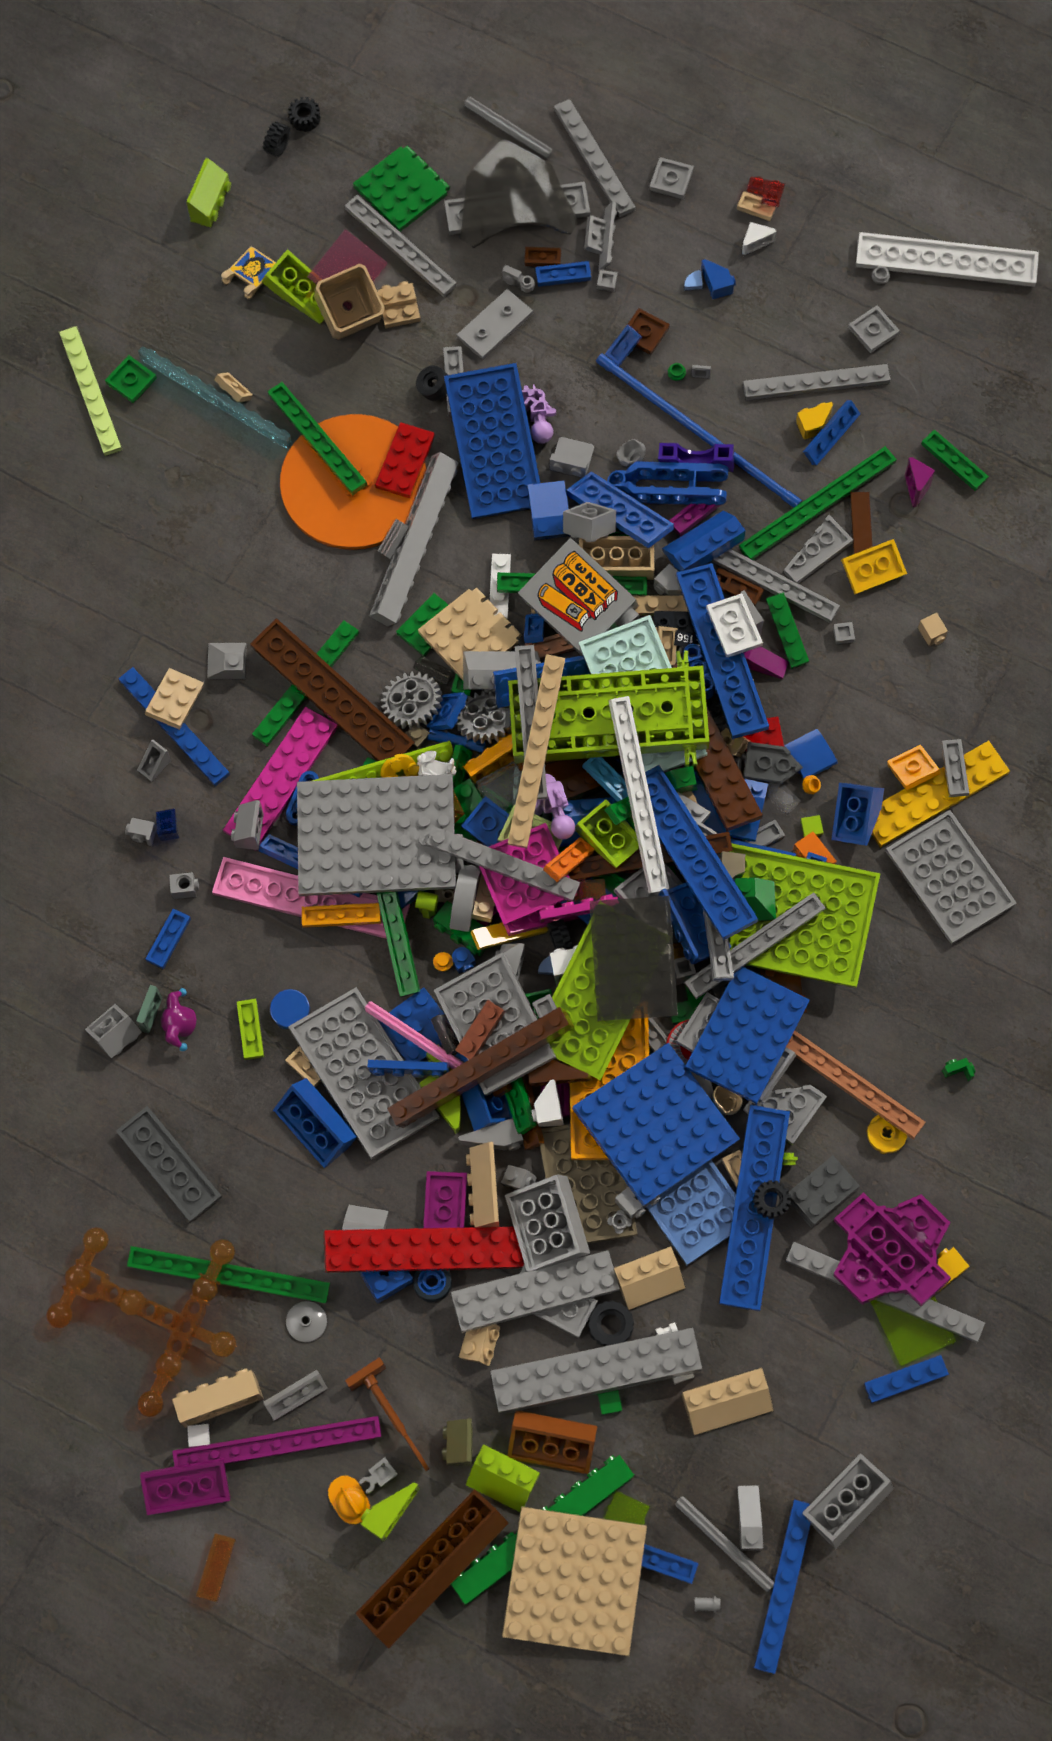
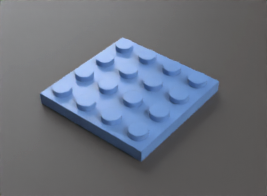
M710 1160L660 1195L661 1199L653 1206L649 1204L646 1209L683 1262L688 1266L729 1238L736 1194L712 1160Z

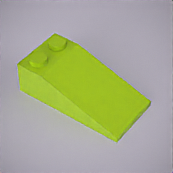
M287 249L265 274L261 282L276 295L320 324L324 320L314 298L317 283L322 279Z

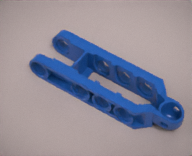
M636 461L627 470L613 471L608 476L607 482L640 503L723 505L726 503V491L696 486L697 481L721 482L727 480L729 469L726 465L712 463ZM640 479L689 481V487H636V482Z

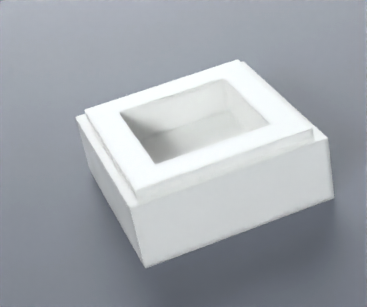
M209 1424L187 1426L189 1448L210 1444Z

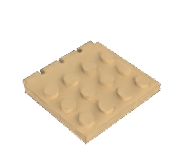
M475 588L473 591L468 589L418 629V633L462 680L463 651H510L519 644L518 639L522 636L513 625L507 629L511 623L501 612L495 615L498 609L488 599L484 601L486 597L478 588Z

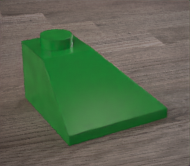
M755 877L735 878V884L757 916L758 921H773L776 919L774 881Z

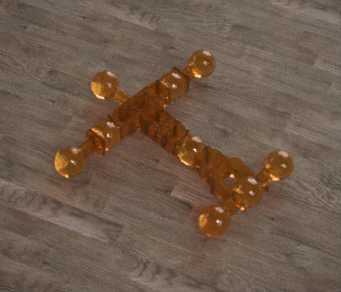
M94 1227L84 1234V1252L80 1259H75L76 1265L71 1266L66 1271V1285L62 1286L64 1293L60 1301L51 1305L47 1310V1321L54 1328H64L72 1319L70 1306L75 1296L78 1295L94 1303L102 1300L115 1304L126 1315L142 1316L172 1331L167 1342V1350L164 1349L166 1353L157 1359L156 1371L153 1370L152 1372L157 1375L150 1391L144 1392L139 1397L137 1403L142 1415L155 1417L163 1409L164 1403L161 1395L168 1380L174 1382L172 1378L181 1371V1360L184 1359L182 1356L188 1352L194 1338L211 1345L212 1352L222 1358L231 1355L236 1348V1339L230 1332L220 1331L215 1334L200 1327L206 1314V1305L209 1306L210 1303L208 1302L214 1299L217 1294V1284L220 1285L216 1278L222 1266L228 1264L234 1258L235 1247L226 1239H219L211 1245L209 1253L212 1261L205 1275L199 1273L201 1277L192 1285V1295L190 1294L189 1296L191 1299L186 1302L181 1314L144 1298L138 1290H127L119 1287L110 1281V1276L107 1273L90 1266L96 1253L103 1251L109 1241L105 1230ZM90 1272L101 1277V1284L97 1286V1292L93 1295L81 1291L90 1283ZM113 1289H117L118 1296L115 1299H110V1292ZM195 1303H199V1312L193 1314L191 1307ZM153 1305L154 1313L151 1316H147V1307ZM167 1314H172L173 1316L170 1324L164 1323V1317ZM186 1322H190V1331L184 1333L182 1326ZM181 1341V1350L175 1352L173 1350L175 1342Z

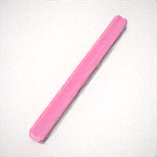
M372 1001L368 1002L365 1006L367 1013L441 1062L448 1063L450 1068L455 1069L463 1064L461 1060Z

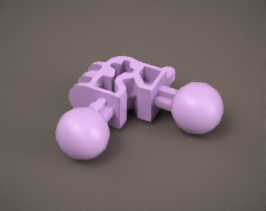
M525 385L522 394L526 413L530 409V421L535 422L530 429L531 437L537 443H547L553 436V428L545 420L546 417L555 416L556 409L548 405L542 390L536 389L535 385H533V389H529Z
M546 774L548 799L537 800L534 814L540 816L543 812H552L554 819L551 823V832L558 839L565 840L573 835L575 823L563 811L569 804L562 783L556 781L552 775Z

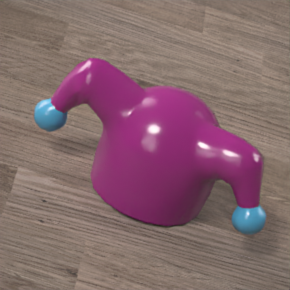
M184 988L168 994L166 1009L162 1013L160 1020L161 1026L166 1032V1042L178 1047L180 1051H186L188 1047L186 1043L180 1042L178 1036L188 1037L191 1035L197 1020L194 1010L180 1005L178 1001L180 996L184 997L187 994Z

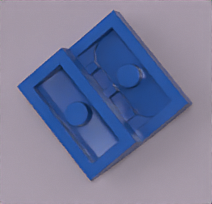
M818 729L784 745L791 752L794 759L803 767L798 771L803 779L808 775H816L837 764L832 750Z

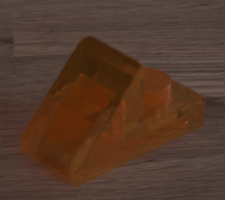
M581 878L575 880L580 882V886L573 902H580L588 898L600 900L601 896L606 895L604 878L593 880Z

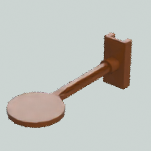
M379 1357L345 1381L351 1391L362 1384H365L367 1389L372 1391L396 1430L405 1438L425 1471H428V1465L407 1435L403 1423L378 1386L375 1376L386 1369Z

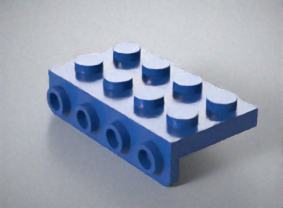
M687 882L668 890L662 889L658 894V902L666 912L668 923L675 930L677 941L681 942L684 948L685 958L690 960L692 965L710 958L703 908Z

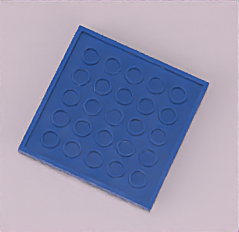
M669 1043L572 1107L573 1111L643 1207L740 1140L692 1073L685 1069L686 1065Z

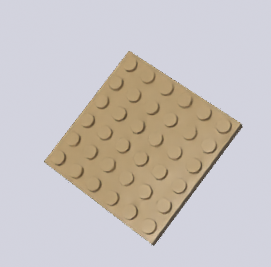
M521 1507L502 1637L629 1656L647 1526Z

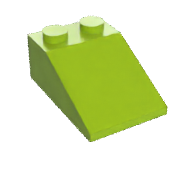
M605 799L577 823L575 831L613 867L617 868L639 849L636 832L626 821L615 826L605 811L611 805Z
M414 1482L377 1503L371 1510L367 1508L360 1518L363 1528L385 1542L420 1490L418 1484Z

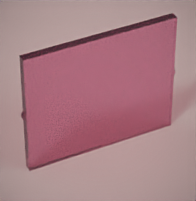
M345 229L307 277L317 284L318 281L357 264H362L366 266L372 281H374L388 263ZM348 301L342 304L349 311L353 308V305Z

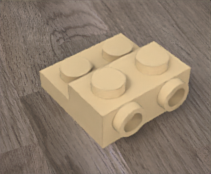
M404 281L399 283L398 286L384 285L380 290H377L385 307L382 314L385 328L421 321L413 283L409 284Z

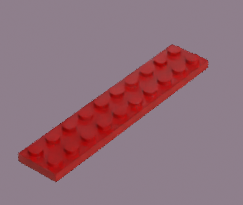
M514 1227L325 1230L323 1232L325 1273L523 1268L524 1266Z

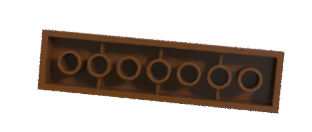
M474 1489L355 1614L389 1649L507 1526L508 1521Z

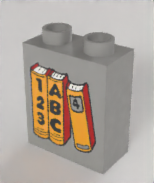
M569 538L518 592L521 599L581 656L583 654L579 646L580 641L633 622L640 617L635 611L639 606L637 600L572 538Z

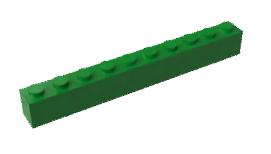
M612 1455L603 1462L605 1464L603 1468L592 1470L587 1474L588 1479L582 1483L579 1480L570 1487L572 1490L566 1496L562 1493L553 1500L555 1502L553 1506L549 1509L545 1506L541 1510L584 1516L633 1479L635 1475L620 1455L616 1458ZM509 1533L503 1538V1544L499 1547L496 1544L486 1551V1557L482 1560L479 1557L469 1564L470 1569L465 1573L462 1572L451 1583L465 1605H468L512 1571L517 1533Z

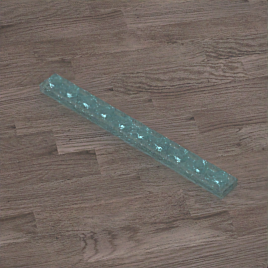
M143 346L139 349L140 360L287 450L292 445L291 436L286 430H280L269 420L265 421L255 411H249L240 402L232 401L227 394H221L212 385L204 384L197 376H191L182 367L173 365L169 359L158 356L154 350Z

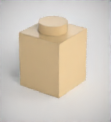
M937 613L920 620L918 629L928 646L933 644L939 645L945 641L948 630Z

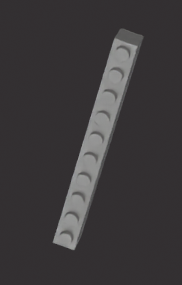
M442 452L433 455L430 459L405 523L409 528L392 556L369 617L387 627L398 623L401 618V609L408 600V591L414 585L413 578L420 569V560L424 557L426 545L432 538V529L439 520L438 514L444 507L445 496L451 489V480L457 474L458 462Z

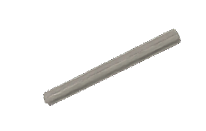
M468 97L465 100L467 108L545 158H549L552 154L550 147L472 97Z
M680 1497L675 1505L765 1591H769L774 1586V1582L684 1497Z

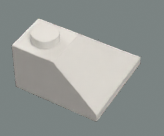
M553 1079L549 1081L535 1101V1109L531 1110L533 1121H537L539 1126L564 1125L558 1089Z

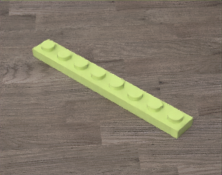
M77 326L60 331L59 333L104 455L107 456L122 451Z

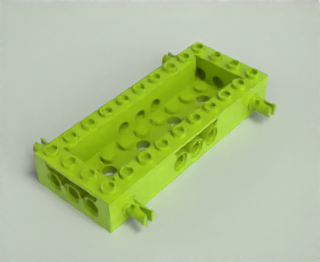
M684 650L683 660L680 651L676 652L677 668L562 676L555 709L556 716L552 724L545 761L620 756L608 700L629 696L631 707L634 709L633 717L641 754L684 751L685 766L689 767L690 757L693 766H697L696 750L709 749L703 666L689 667L688 651ZM537 678L538 691L541 678ZM509 680L513 758L515 764L524 763L518 680ZM664 703H670L673 709L670 712H664L661 707ZM586 709H592L595 714L591 718H586L583 712Z

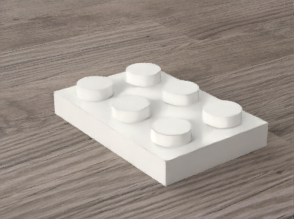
M743 594L706 606L726 658L763 645Z

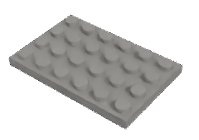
M951 810L938 816L885 850L951 945L1017 904Z
M503 952L434 990L459 1043L487 1000L506 1011L479 1054L538 1020ZM550 1043L479 1084L484 1095L487 1096L557 1057Z

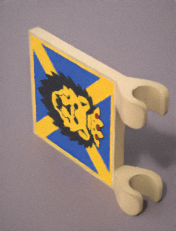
M251 246L228 270L222 273V282L226 285L229 284L235 275L249 284L244 289V297L251 299L257 289L263 284L261 281L265 274L276 262Z

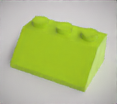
M205 158L186 203L191 222L211 227L213 221L217 220L219 207H222L224 204V196L226 192H229L231 182H229L228 174L208 158Z
M483 1444L465 1485L521 1512V1507H525L540 1476V1472Z

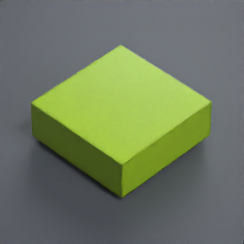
M820 815L801 818L804 837L811 832H814L816 836L824 834Z

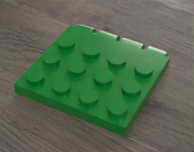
M400 146L353 183V187L399 232L448 195L447 191L450 189V186L442 178L439 179L440 176L431 167H428V164L422 158L416 156L417 154L409 146L404 148Z

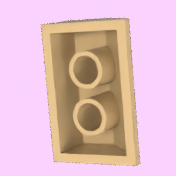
M671 1247L614 1268L620 1291L628 1310L685 1289L680 1268Z

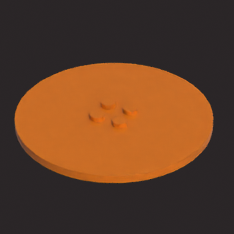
M362 414L341 415L318 423V425L367 481V486L352 495L301 435L289 449L281 469L280 489L285 509L291 520L304 534L321 544L346 550L367 549L381 545L395 519L400 520L404 524L406 523L425 475L426 465L424 463L410 499L375 488V483L398 426L387 420Z

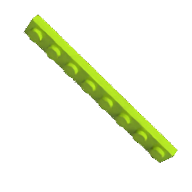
M446 741L405 753L417 763V757L422 753L436 751L435 760L447 763L450 762L453 756V748L451 742ZM387 759L312 781L381 778V768ZM401 770L400 772H396V774L398 775V777H400L404 774L403 770Z

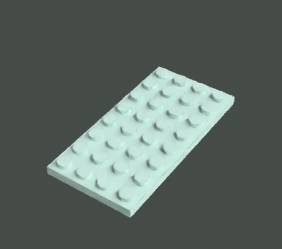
M650 615L579 642L590 674L672 668ZM664 703L661 708L664 712H670L673 706L670 703ZM706 749L696 750L697 759L707 756ZM684 751L641 754L645 772L657 765H660L662 770L666 772L685 764Z

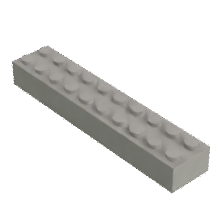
M689 1328L491 1371L498 1412L502 1415L516 1412V1410L535 1408L702 1372V1365L694 1330Z

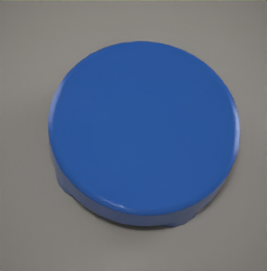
M288 989L279 992L273 998L270 1005V1013L278 1026L282 1029H289L288 1026L310 1014V1005L303 993Z

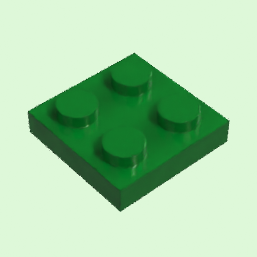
M128 355L105 379V382L127 400L134 403L157 379V376Z

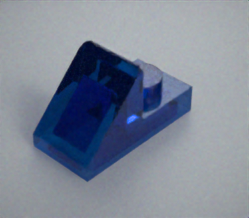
M175 808L156 812L157 835L160 841L180 838Z

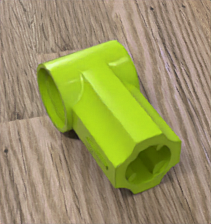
M419 890L415 907L419 908L424 918L430 919L431 916L436 915L439 895Z

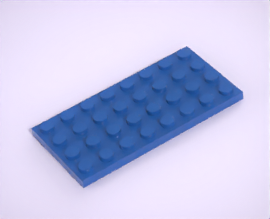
M513 363L444 376L472 519L530 509L527 485L539 484L540 478L517 364Z

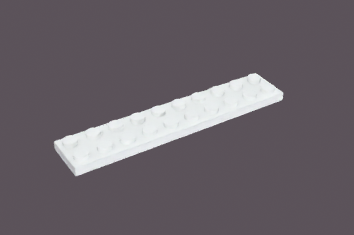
M860 232L856 267L876 269L879 266H883L888 271L1035 287L1039 252Z

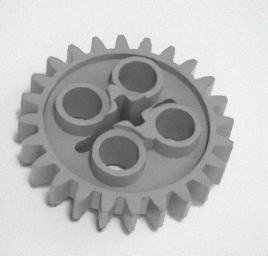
M412 671L408 677L404 673L402 679L396 676L397 681L391 680L392 686H385L387 692H382L384 698L381 699V708L384 715L394 722L396 726L401 724L403 729L407 725L412 729L414 724L420 728L421 722L427 725L426 719L433 720L432 714L438 715L436 708H441L440 702L443 701L438 683H435L433 677L429 679L428 674L422 677L421 672H418L417 676H415Z
M482 691L481 695L474 693V698L468 696V702L465 701L466 705L460 712L456 724L462 736L466 735L467 740L473 737L474 743L480 739L481 744L485 740H488L489 744H491L492 739L498 742V737H505V733L511 734L510 730L505 729V712L510 709V706L498 708L496 697L492 695V691H489L488 694Z

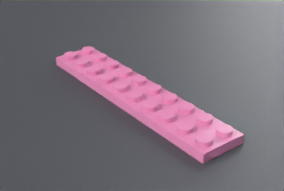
M226 857L222 859L212 894L299 917H302L301 907L379 903L377 895L363 893L360 898L352 894L299 896L298 875ZM410 904L402 909L404 922L406 921ZM382 916L381 924L338 926L387 939Z

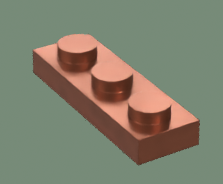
M487 1000L455 1051L469 1060L477 1056L506 1011Z

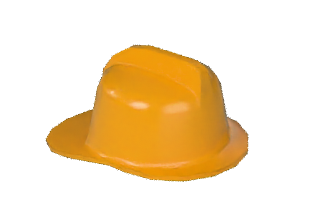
M340 1476L331 1482L328 1496L339 1517L348 1524L361 1523L362 1520L360 1518L367 1508L370 1509V1503L360 1484L350 1476Z

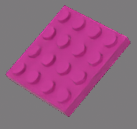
M546 823L531 829L528 848L508 845V839L489 846L492 849L542 868L559 855ZM479 866L504 926L541 911L543 907L555 905L566 900Z

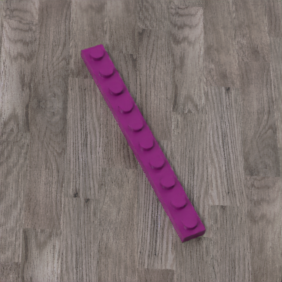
M374 1416L174 1450L172 1452L174 1467L224 1458V1464L382 1438L379 1417Z

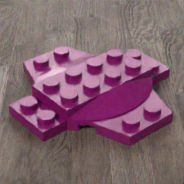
M863 1192L834 1218V1222L848 1234V1249L844 1253L833 1276L862 1305L892 1292L908 1294L922 1307L951 1280V1277L936 1263V1250L950 1226V1221L922 1194L898 1204L897 1207L886 1208V1206H877Z

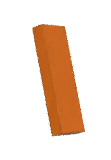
M579 837L546 864L543 870L558 883L593 854L595 849L583 838Z

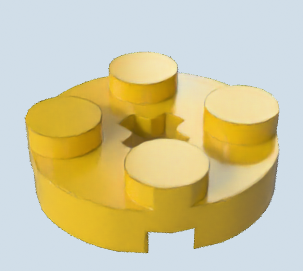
M397 754L394 755V758L387 759L384 762L380 773L381 778L398 777L396 772L403 770L404 774L400 777L418 776L419 766L409 755Z
M879 1115L871 1120L867 1129V1138L870 1145L882 1154L897 1152L904 1146L907 1139L905 1133ZM886 1128L887 1131H892L891 1138L882 1135L884 1133L883 1129Z

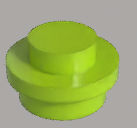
M784 1152L782 1165H796L798 1157H794V1153Z

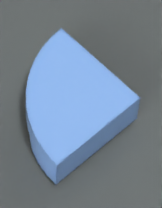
M701 270L691 273L686 278L684 290L702 289Z
M550 956L541 962L538 974L554 975Z

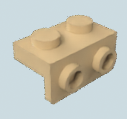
M494 1324L466 1332L459 1358L490 1366L494 1356L496 1341L499 1338L500 1326Z

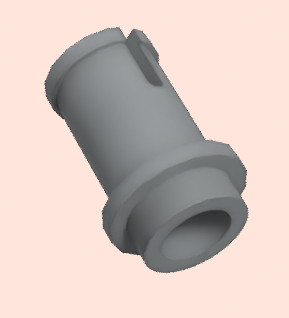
M716 1596L714 1598L695 1597V1611H714L716 1614V1611H720V1598H716Z

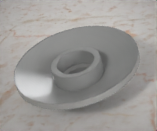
M303 1301L294 1305L286 1318L288 1332L294 1339L300 1342L317 1340L324 1333L327 1326V1317L321 1306L311 1301ZM304 1317L310 1319L308 1324L302 1323Z

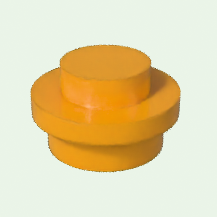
M814 775L806 776L802 784L803 790L807 794H815L820 790V780Z
M440 952L435 955L433 964L438 971L445 972L452 967L453 960L450 954Z

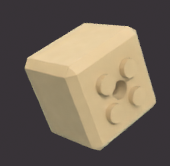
M357 264L318 281L314 292V298L332 337L338 340L380 322L385 309L366 266L362 264ZM344 302H350L353 308L350 311L344 310L342 306Z

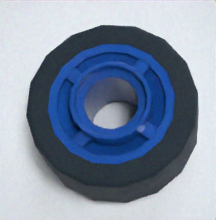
M448 1270L416 1271L413 1275L415 1293L426 1302L435 1303L441 1301L448 1296L451 1290L452 1280ZM436 1278L438 1280L437 1285L434 1287L428 1286V1279Z

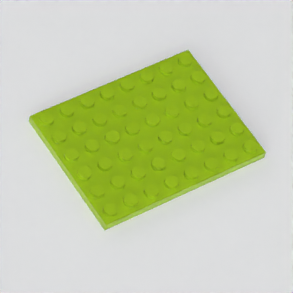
M732 843L733 853L745 854V872L742 878L755 877L774 881L776 918L813 892L825 906L823 912L746 965L857 988L880 873ZM758 921L740 931L739 934L729 937L731 949L772 921Z

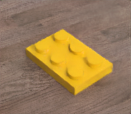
M894 539L841 559L854 595L907 574Z

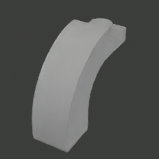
M463 865L462 869L460 868L452 905L450 929L466 932L470 930L476 891L481 877L479 867Z

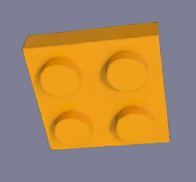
M921 744L887 761L888 767L906 791L940 774V769Z

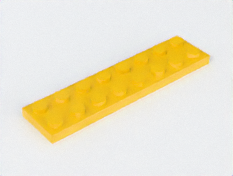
M990 741L964 754L969 787L968 796L949 797L945 767L943 766L940 768L939 775L907 791L903 789L884 800L871 834L879 847L885 846L1008 775L1010 770Z

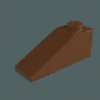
M551 1060L529 1072V1084L534 1087L547 1086L549 1081L553 1079L556 1084L593 1081L592 1076L588 1073L555 1060Z

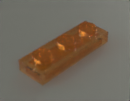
M215 1533L196 1594L197 1597L214 1602L218 1601L236 1539Z

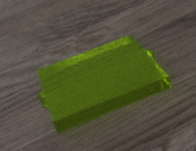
M616 1491L611 1504L607 1506L608 1511L604 1519L644 1525V1519L650 1506Z

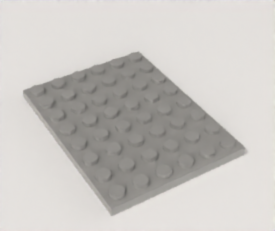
M452 774L297 782L299 896L456 888L455 857L426 846L433 826L455 834Z

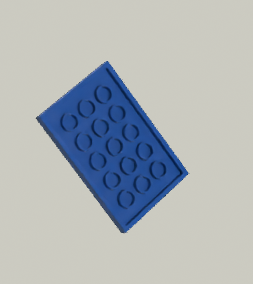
M742 967L734 973V979L730 980L685 1069L757 1104L810 1000Z

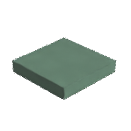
M153 985L149 986L136 1020L141 1031L145 1033H150L163 999L158 988Z

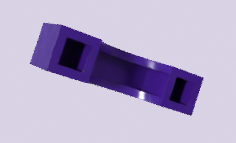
M659 443L658 462L723 464L728 467V472H733L734 445L715 444L712 448L705 451H691L681 447L678 443Z

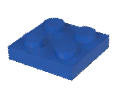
M463 692L442 695L441 708H436L438 715H432L433 720L429 721L427 728L434 730L452 729L457 724V718L464 709L468 696Z

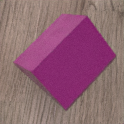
M913 457L909 458L904 475L912 507H917L931 486L935 470Z

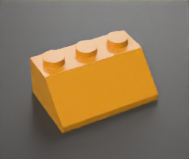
M512 735L502 737L497 744L486 748L481 755L470 759L463 766L478 790L482 785L487 786L515 766Z

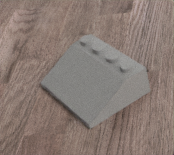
M554 1175L505 1195L527 1272L590 1254L567 1176Z

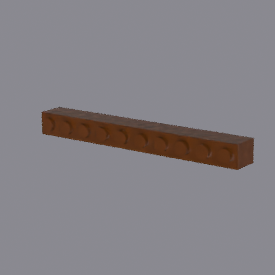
M558 1007L387 1109L395 1125L404 1128L575 1027L566 1011Z

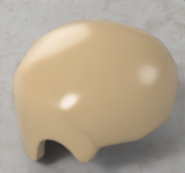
M721 1086L716 1087L712 1096L715 1106L720 1113L725 1115L737 1113L743 1103L741 1096Z

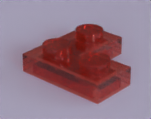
M750 177L747 192L763 195L761 204L779 208L785 184L777 180L770 181L761 177Z

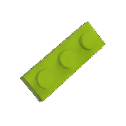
M257 1000L237 1001L244 1060L264 1057Z

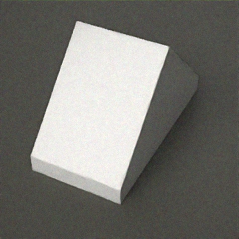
M750 222L743 242L742 254L746 255L775 242L776 230Z

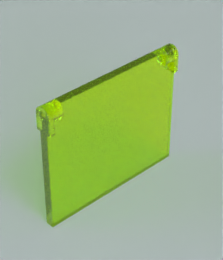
M935 1296L930 1298V1300L937 1302ZM875 1299L870 1301L900 1366L956 1342L954 1334L948 1330Z

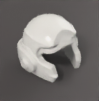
M436 751L422 753L417 757V765L419 766L418 776L452 774L454 776L456 774L454 759L451 758L450 763L435 760Z

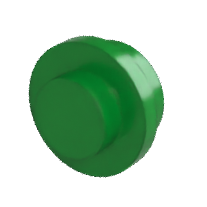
M674 363L668 368V376L674 381H680L686 375V369L680 363Z

